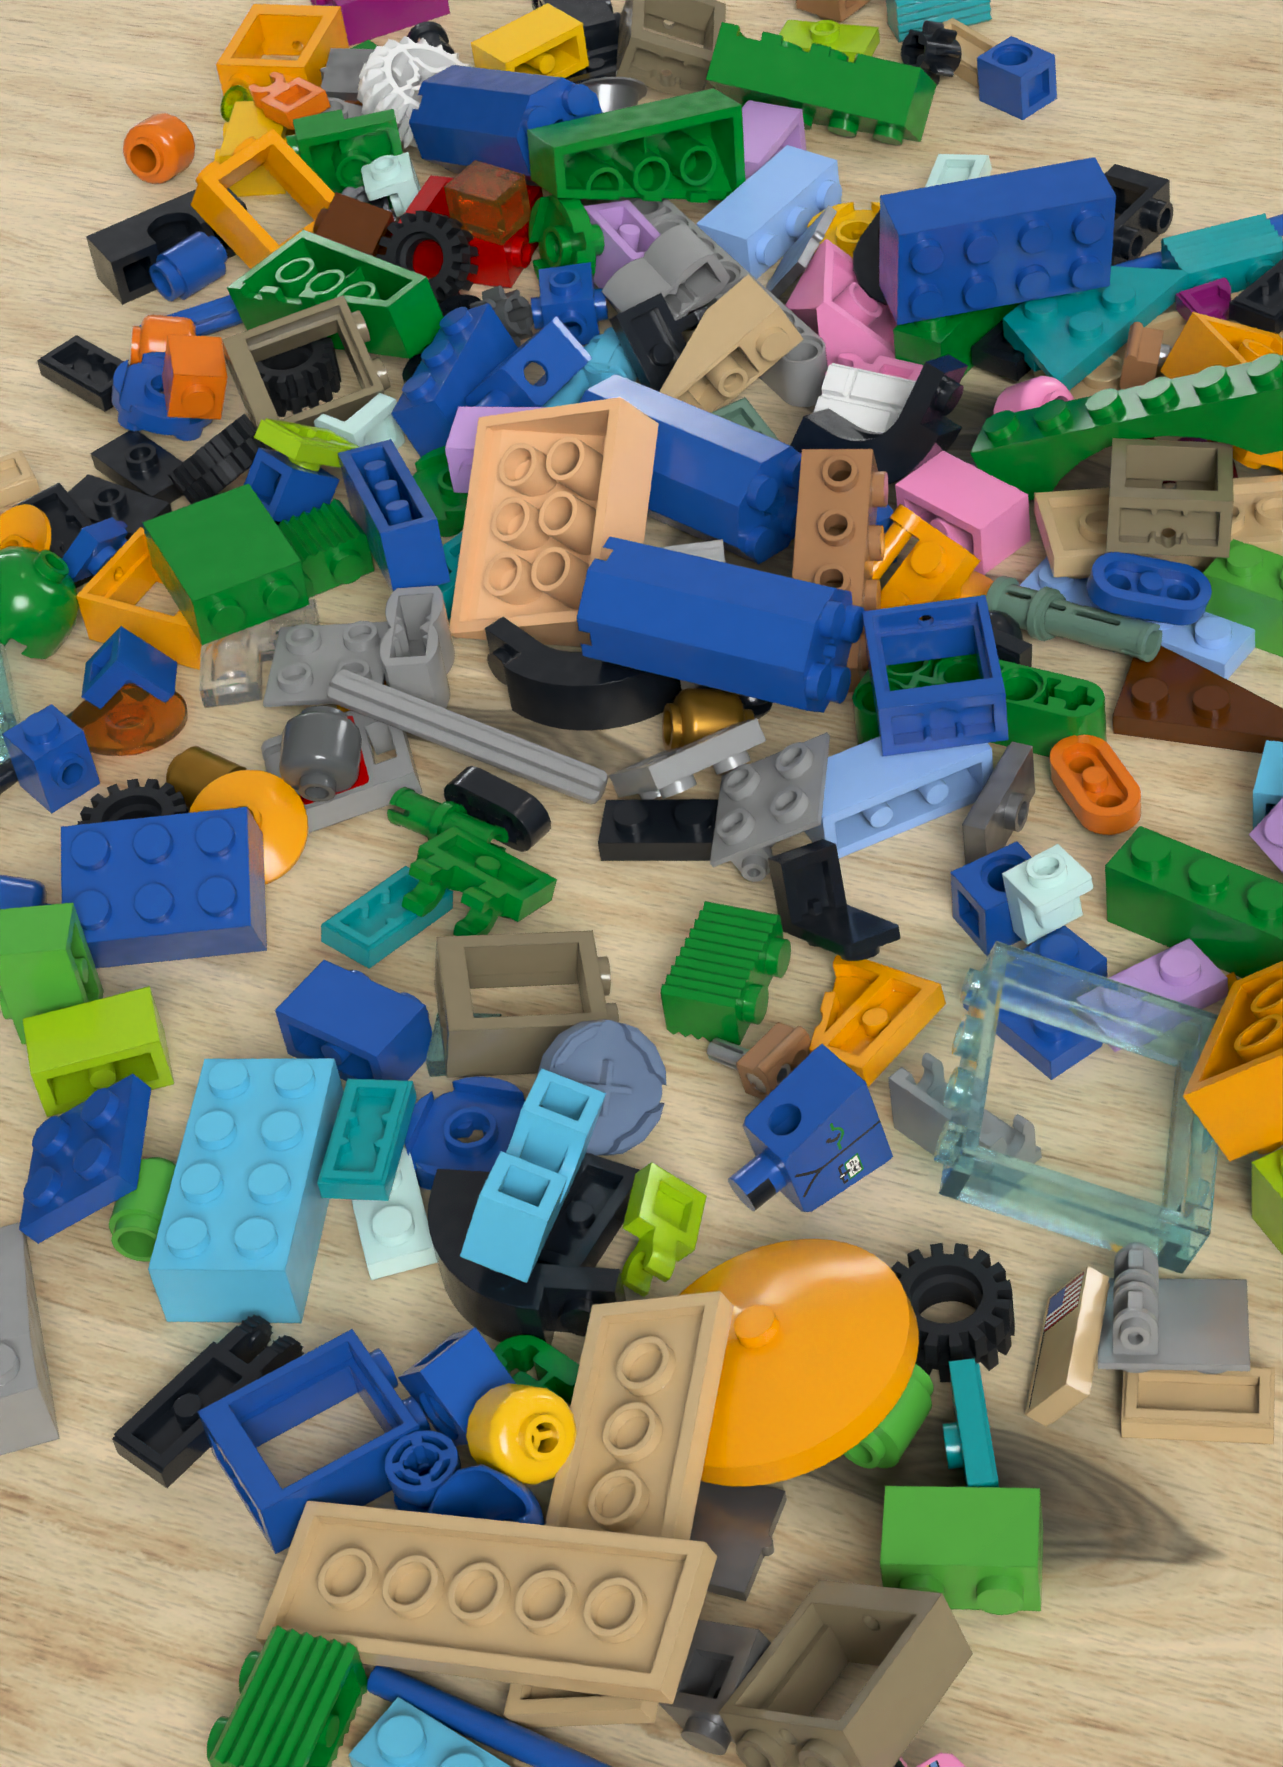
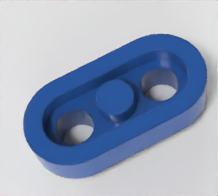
M1109 552L1098 557L1093 564L1086 583L1089 598L1104 611L1181 626L1193 624L1203 616L1212 594V588L1207 577L1190 565L1121 552Z

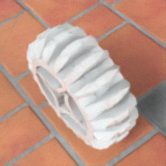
M406 36L400 42L388 39L384 46H376L360 72L357 99L363 104L361 113L367 115L394 109L400 141L403 142L404 149L409 145L418 148L409 125L412 110L419 109L422 96H419L418 92L422 81L452 65L473 67V65L460 62L459 53L449 54L443 50L442 44L437 47L428 45L424 38L418 43H414Z

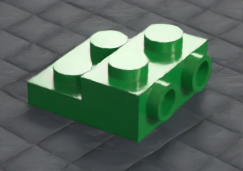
M342 109L293 119L296 134L286 136L288 145L334 193L338 192L340 194L347 187L357 189L364 185L361 168L364 165L371 164L375 159L385 155L396 156L403 153L394 109L344 119ZM388 195L389 208L393 209L390 196Z

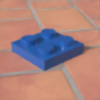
M131 1074L108 1088H101L95 1091L86 1101L62 1115L48 1118L36 1129L32 1140L33 1152L28 1180L23 1191L24 1203L19 1226L21 1232L39 1244L137 1189L151 1094L150 1086L136 1075Z

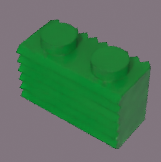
M333 498L330 505L323 502L320 509L313 507L310 513L303 511L300 517L292 515L289 521L282 519L278 526L302 562L308 599L343 584L353 583L360 577L375 571L367 535L340 500Z
M704 901L703 910L699 911V917L695 919L694 928H690L689 937H686L684 947L680 949V955L676 956L675 965H671L670 974H667L666 982L661 986L660 994L668 1031L673 1035L680 1032L685 1037L692 1034L698 1040L704 1037L709 1042H712L715 1038H720L738 1046L741 1044L750 1024L759 1025L765 1017L769 1000L768 986L772 978H782L789 966L791 943L783 937L780 915Z
M279 1625L273 1627L261 1652L251 1651L243 1663L239 1677L240 1696L230 1717H219L211 1729L207 1743V1759L211 1767H332V1761L337 1759L338 1748L343 1746L344 1735L349 1732L350 1722L355 1719L356 1708L361 1706L362 1695L367 1693L368 1679L357 1648L349 1642L341 1644L336 1639L328 1641L321 1635L314 1638L307 1632L299 1634L294 1629L286 1631Z

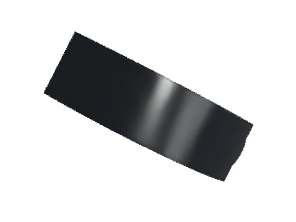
M951 355L926 361L900 416L884 433L862 429L827 408L803 416L790 446L799 453H802V449H873L878 471L887 472L888 485L900 481L942 450L946 452L956 440L962 427L945 416L953 411L961 399L964 386L960 384V381L968 365Z
M501 617L485 628L490 654L487 656V662L494 676L501 683L507 685L512 711L545 726L566 730L593 731L635 724L663 713L665 705L667 703H674L676 696L682 691L679 679L585 657L582 652H568L550 648L505 617Z
M437 1169L428 1203V1225L442 1281L451 1302L458 1312L480 1332L500 1343L510 1337L532 1335L551 1345L554 1332H569L586 1337L592 1305L626 1301L620 1269L549 1265L536 1262L526 1283L460 1257L479 1194L490 1172Z

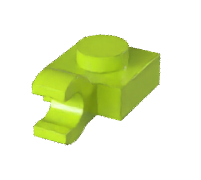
M653 1162L635 1174L623 1224V1229L638 1237L639 1241L624 1264L621 1273L624 1286L642 1297L649 1293L653 1276L663 1282H667L673 1274L676 1261L679 1262L695 1251L707 1197Z

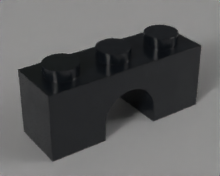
M227 188L229 193L247 210L246 204ZM196 189L86 236L98 279L122 305L157 290L150 276V266L156 263L159 254L197 231L203 232L207 236L212 235L216 237L223 245L227 253V259L237 255L190 205Z

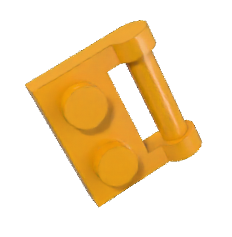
M899 504L889 517L893 523L884 534L885 549L883 561L873 562L872 580H880L912 536L919 541L881 590L880 609L951 600L979 564L980 560L911 510Z

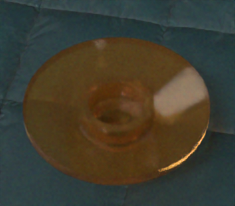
M132 683L124 684L101 709L84 700L74 710L70 720L84 731L90 752L107 756L137 755L155 749L176 737L186 725L188 710L184 698L176 691L170 700L164 703Z

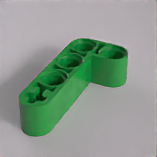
M976 654L886 666L890 691L980 679ZM999 660L1006 693L1009 740L990 743L1006 747L1011 742L1033 746L1034 754L1050 757L1053 746L1069 736L1093 735L1107 742L1105 696L1103 690L1097 684L1080 678ZM868 669L852 696L858 745L880 736Z

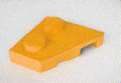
M836 955L833 961V969L836 975L832 992L824 993L820 1008L822 1021L814 1029L809 1052L811 1053L819 1045L824 1044L860 1076L869 1087L944 1007L946 1001L940 983L867 959L847 961L843 960L840 955Z

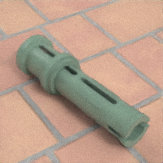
M1003 575L991 584L986 595L988 610L1008 613L1019 623L1020 629L1027 630L1033 639L1046 641L1056 636L1067 638L1108 651L1126 654L1145 662L1152 661L1157 656L1161 647L1163 634L1162 630H1159V624L1135 620L1093 607L1066 601V598L1057 589L1044 587L1038 591L1022 587L1015 578Z

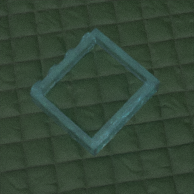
M996 941L980 971L969 968L961 990L960 1002L969 1005L968 1015L965 1014L962 1017L954 1036L952 1054L961 1057L960 1065L953 1070L943 1099V1107L952 1110L951 1121H947L944 1124L934 1153V1161L944 1164L939 1194L1114 1252H1118L1129 1243L1140 1242L1155 1252L1159 1267L1183 1274L1211 1233L1218 1155L1217 1143L1183 1098V1093L1218 1015ZM1000 1008L1176 1067L1162 1206L979 1146Z

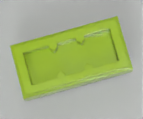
M787 20L779 35L783 36L784 41L796 44L806 52H809L812 43L829 46L846 54L849 57L848 61L853 63L857 53L872 56L880 43L879 27L838 24L833 20H821L818 22Z
M267 418L265 420L261 419L254 436L257 440L288 456V460L292 463L316 472L319 471L321 465L341 468L338 453L359 448L356 444L329 429Z

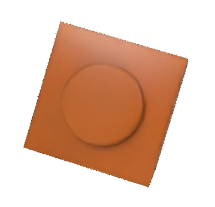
M168 334L162 373L167 417L221 420L228 378L221 337Z

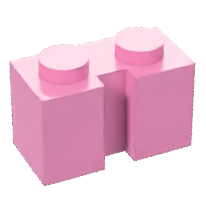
M943 450L895 484L897 507L899 504H902L928 524L971 552L980 560L974 570L983 575L1031 540L1028 494Z

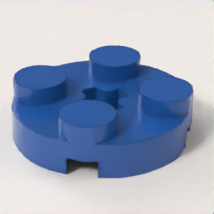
M165 352L145 353L142 355L141 363L132 364L128 367V360H126L117 367L113 377L111 400L113 406L118 411L117 420L125 429L173 435L183 441H192L201 437L203 427L214 420L167 417L165 395L161 394V392H164L162 373Z
M475 1076L453 1081L454 1091L444 1093L435 1100L432 1091L422 1097L414 1106L404 1142L408 1156L411 1154L419 1186L431 1190L437 1169L491 1172L500 1152L506 1153L521 1109L525 1103L524 1094L514 1084L498 1078ZM474 1130L483 1131L484 1137L475 1142L463 1143L458 1140V1138L470 1137Z

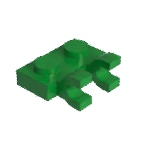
M454 825L419 846L417 859L411 863L409 875L418 879L419 882L411 892L403 896L401 907L420 917H424L438 905L447 888L463 893L461 903L471 909L465 918L455 924L453 935H488L498 916L519 922L552 901L557 879Z

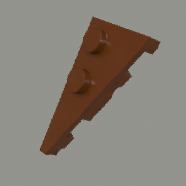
M1161 646L1157 656L1150 662L1133 657L1113 713V734L1263 754L1266 740L1283 742V708Z

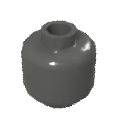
M312 706L301 711L300 714L286 723L282 732L279 770L284 782L292 786L293 789L298 790L303 798L311 801H328L333 799L337 792L350 789L354 786L359 776L362 745L359 728L348 719L343 711L334 707Z

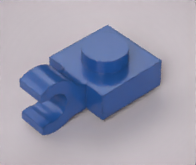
M111 517L82 528L62 557L69 568L68 574L73 582L92 575L95 576L128 541L125 538L128 533L126 530L128 525L124 521H116Z

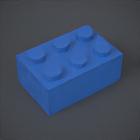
M248 807L61 827L62 904L74 903L96 969L267 951L263 833Z

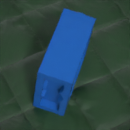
M986 595L862 611L867 661L883 756L1009 740L1006 693ZM924 615L931 616L927 621L919 620ZM976 654L980 679L890 691L886 670L887 665Z
M353 1329L197 1411L215 1459L275 1554L290 1547L307 1501L364 1506L390 1492L392 1489L385 1473V1457L390 1447L401 1437L414 1431L431 1430L425 1414L414 1397L410 1396L401 1400L394 1390L398 1387V1381L383 1352L377 1348L369 1353ZM358 1393L385 1433L282 1489L256 1447Z

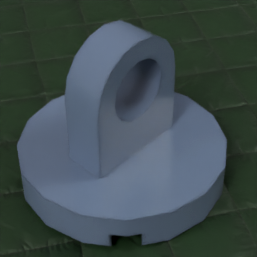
M607 1019L582 1021L558 1034L543 1054L537 1076L542 1068L606 1093L586 1153L596 1156L623 1154L643 1142L659 1122L665 1104L660 1101L662 1085L667 1086L666 1068L655 1044L638 1028Z

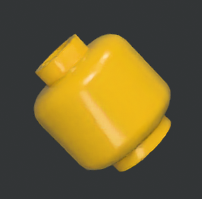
M508 1383L490 1389L476 1402L468 1417L466 1438L470 1454L478 1465H486L523 1484L535 1485L555 1477L574 1447L577 1428L572 1411L563 1398L547 1388Z

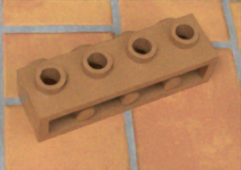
M802 449L792 578L851 591L853 605L863 607L865 611L877 610L881 607L880 580H872L873 562L883 561L884 527L883 525H876L877 507H887L888 475L886 471H878L873 449ZM864 627L859 640L856 643H852L846 667L851 670V682L848 692H854L869 669Z

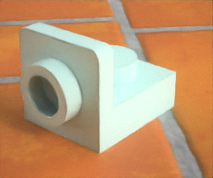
M408 152L396 156L385 155L379 157L371 164L364 165L361 168L368 200L372 201L389 195L397 217L405 213L421 190Z
M382 393L376 395L345 422L326 414H321L314 420L315 427L329 429L359 447L389 439L393 441L397 449L405 443L403 430L391 414L397 404V400Z
M1059 844L1002 873L1013 931L1027 945L1081 917L1083 913L1080 896L1093 889L1091 874Z

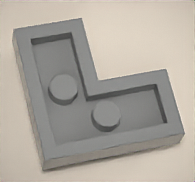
M757 718L734 723L683 747L662 751L609 776L618 798L639 794L641 800H653L660 796L664 799L697 785L693 774L713 765L716 774H720L749 762L751 759L747 750L765 742L766 739Z

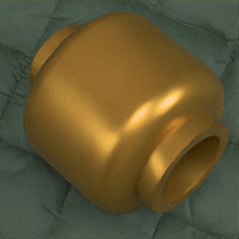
M716 688L683 689L676 696L674 703H667L663 711L662 737L664 748L667 751L683 747L734 723L754 719V713L751 709L743 708L741 699L736 693Z

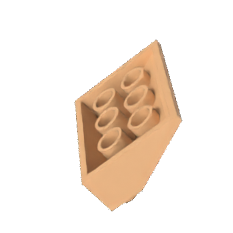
M621 397L478 418L449 626L453 637L487 640L485 628L501 617H505L542 644L581 647V644L592 645L590 633L579 631L577 614L587 570L594 559L604 561L608 559L613 550L603 548L610 536L644 544L659 423Z

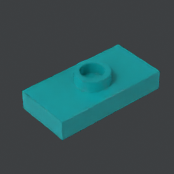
M404 866L322 923L321 942L361 965L371 968L452 910L453 891L447 888L438 905L424 917L414 914L401 907L403 896L411 892L419 880L410 876V868Z
M347 1078L317 1181L322 1198L389 1201L417 1098L413 1081Z
M975 1358L949 1361L956 1422L942 1424L948 1469L963 1468L966 1487H999L979 1363H975Z

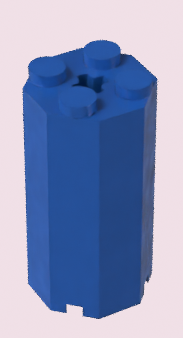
M452 65L422 81L418 95L422 96L419 109L412 110L409 125L422 159L441 165L445 169L457 174L541 187L531 180L527 130L603 112L597 94L591 91L588 86L573 83L562 77Z
M617 374L590 387L584 392L579 403L621 397L659 423L647 516L704 541L723 539L724 550L757 564H761L789 546L792 539L795 540L802 453L781 441Z
M611 536L603 546V548L613 550L606 561L594 559L588 568L577 614L579 631L590 633L592 645L581 644L582 654L585 657L813 712L824 713L830 701L841 704L848 694L851 670L846 666L851 645L856 643L862 634L864 627L862 611H865L863 607L853 605L851 591Z

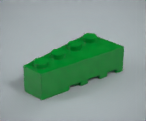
M725 22L721 23L706 80L713 87L740 103L742 107L750 100L802 109L805 130H810L812 124L828 126L827 129L830 132L844 137H856L857 132L873 134L874 139L890 145H901L903 139L921 142L937 86L924 70L919 67L859 53L855 55L853 63L848 61L849 57L846 54L829 46L812 43L809 52H806L798 45L784 41L783 36L764 31L761 40L758 41L746 38L740 32V26Z
M306 230L299 232L227 287L246 330L344 295L351 313L359 310L365 320L370 341L364 344L369 354L411 359L414 355L422 353L431 345L441 328L439 324L443 318L441 309L426 276ZM338 333L327 336V338L331 337L334 349L345 350Z

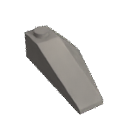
M20 1222L0 1227V1455L60 1439L27 1236L19 1230Z

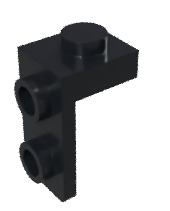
M1114 164L1105 173L1116 195L1111 266L1139 258L1141 253L1160 234L1167 231L1174 213L1173 205L1170 203L1169 179Z
M821 839L768 858L778 915L781 916L783 932L807 941L810 946L821 947L840 955L843 960L860 961L874 957L880 952V946L901 938L898 924L847 905L835 843Z

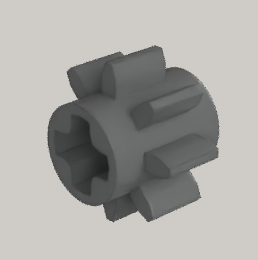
M500 285L482 291L483 300L470 304L472 309L489 303L518 348L521 346L520 340L533 336L531 331L533 326L531 305L524 297L520 296L518 289L505 293Z

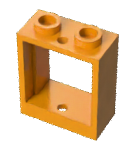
M253 4L216 63L225 104L234 106L235 102L253 101L249 86L252 84L258 87L271 85L269 74L273 72L283 74L287 84L300 77L321 88L320 69L326 67L330 49L349 48L341 6ZM263 55L299 56L298 60L261 59Z
M272 129L257 140L253 136L245 139L234 150L232 157L220 164L218 161H213L208 164L196 177L195 182L198 185L190 205L244 263L252 269L302 230L313 233L318 213L322 208L328 209L335 193L284 139ZM261 165L314 220L280 245L227 190V188Z
M140 527L76 595L89 639L105 643L122 626L176 661L179 665L201 670L231 635L201 645L180 610L174 616L135 606L156 582L163 584L152 566L144 528Z

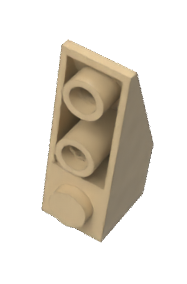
M748 274L706 310L659 392L707 412H714L729 404L804 339L780 306Z

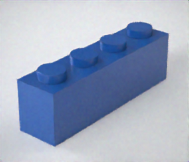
M389 439L339 452L338 458L351 514L367 535L369 549L392 593L397 588L437 586L451 582L437 518L393 441Z

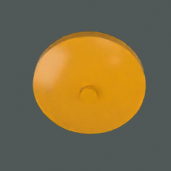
M797 1239L765 1245L742 1253L714 1267L679 1294L687 1295L721 1291L734 1306L701 1477L703 1482L723 1486L766 1485L785 1481L826 1465L860 1443L887 1417L905 1391L912 1376L918 1354L919 1329L911 1302L899 1279L885 1262L874 1254L849 1243L827 1239Z

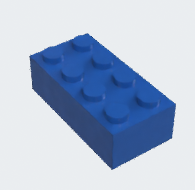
M1095 157L880 195L879 286L897 325L1110 286L1116 195Z

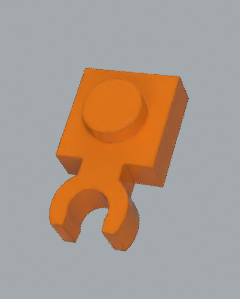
M273 72L269 74L271 85L258 87L252 84L249 86L255 106L263 109L265 117L290 130L294 129L293 119L320 114L331 107L324 89L300 77L287 84L283 74Z

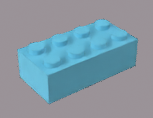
M334 1058L204 1059L148 1267L167 1322L242 1323V1320L245 1321L248 1316L252 1317L255 1314L269 1323H302L330 1198L321 1197L317 1181L344 1092Z

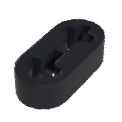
M475 766L465 768L444 788L446 801H452L464 806L467 814L494 826L497 825L505 828L508 832V843L503 844L521 852L528 851L551 829V820L548 812L533 795Z

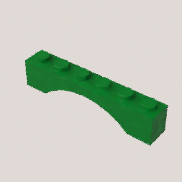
M1275 353L1266 354L1252 362L1229 367L1221 365L1210 366L1199 373L1173 379L1159 377L1144 385L1121 390L1108 388L1092 396L1070 401L1052 400L1040 407L1019 412L1001 411L990 418H986L970 454L978 469L1028 494V501L1034 500L1035 493L1052 492L1059 481L1078 463L1107 447H1111L1112 438L1195 437L1234 445L1258 455L1283 451V355Z

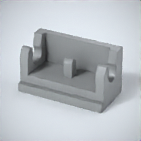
M925 1053L923 1055L922 1066L924 1067V1074L917 1085L912 1074L903 1067L888 1078L894 1128L992 1197L997 1196L1042 1158L1041 1148L1036 1145L1035 1128L1030 1121L1017 1114L1013 1119L1012 1127L946 1083L942 1062L931 1054Z

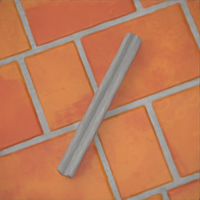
M345 669L334 674L329 683L327 698L331 703L588 804H596L605 792L608 781L607 773L589 764Z

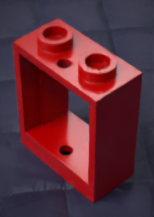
M430 175L405 213L416 215V211H428L457 219L464 224L461 228L504 232L499 240L473 237L474 239L468 242L469 246L477 247L479 255L470 257V264L479 266L477 275L468 273L467 280L473 284L501 285L502 287L512 288L523 269L530 265L532 255L539 246L538 242L529 243L528 231L532 208L536 200L543 197L542 187ZM429 239L417 246L413 255V269L416 273L432 279L439 273L442 267L443 252L437 242Z

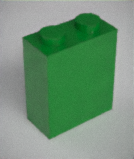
M249 483L142 522L152 566L201 645L310 605L302 562Z

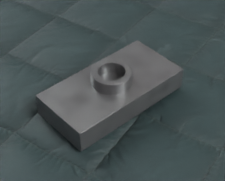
M1011 742L1007 746L962 823L965 865L1005 847L1013 831L1020 832L1023 829L1027 820L1030 801L1035 794L1033 746Z

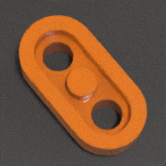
M1073 735L1060 740L1053 746L1050 752L1051 780L1077 819L1086 829L1098 834L1115 835L1128 831L1138 823L1141 817L1140 787L1106 741L1093 735Z

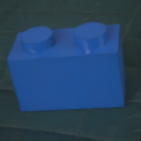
M323 960L275 1009L287 1053L297 1059L334 1058L340 1079L347 1081V1078L408 1081L436 1050L429 1013L426 1005L409 993H398L375 983L360 971H349L326 960Z

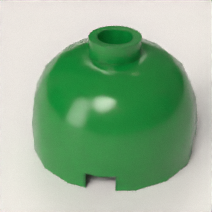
M8 546L0 550V643L5 646L11 638L20 644L27 646L21 655L29 658L47 659L55 654L76 624L79 607L76 598L77 590L72 578L68 574L69 568L67 564L57 554L49 550L39 551L34 548Z

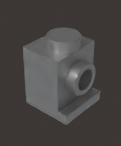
M698 1619L673 1704L659 1702V1705L683 1728L682 1738L695 1748L710 1754L724 1755L729 1743L734 1742L719 1711L771 1644L759 1629Z

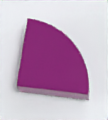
M1221 278L1177 293L1176 311L1186 322L1192 312L1227 321L1229 318V302L1231 301V287L1228 280Z

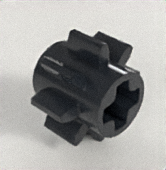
M928 20L924 21L922 31L910 29L901 47L903 64L922 68L937 86L940 81V75L953 77V72L958 68L962 56L961 46L956 40L957 31L944 29L943 23Z

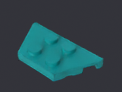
M1111 266L1110 286L1022 302L1003 317L1004 337L1015 350H1019L1024 354L1025 362L1034 372L1042 370L1047 376L1054 377L1062 382L1070 391L1127 343L1130 325L1134 322H1140L1143 327H1146L1176 302L1177 293L1189 289L1188 272L1174 269Z

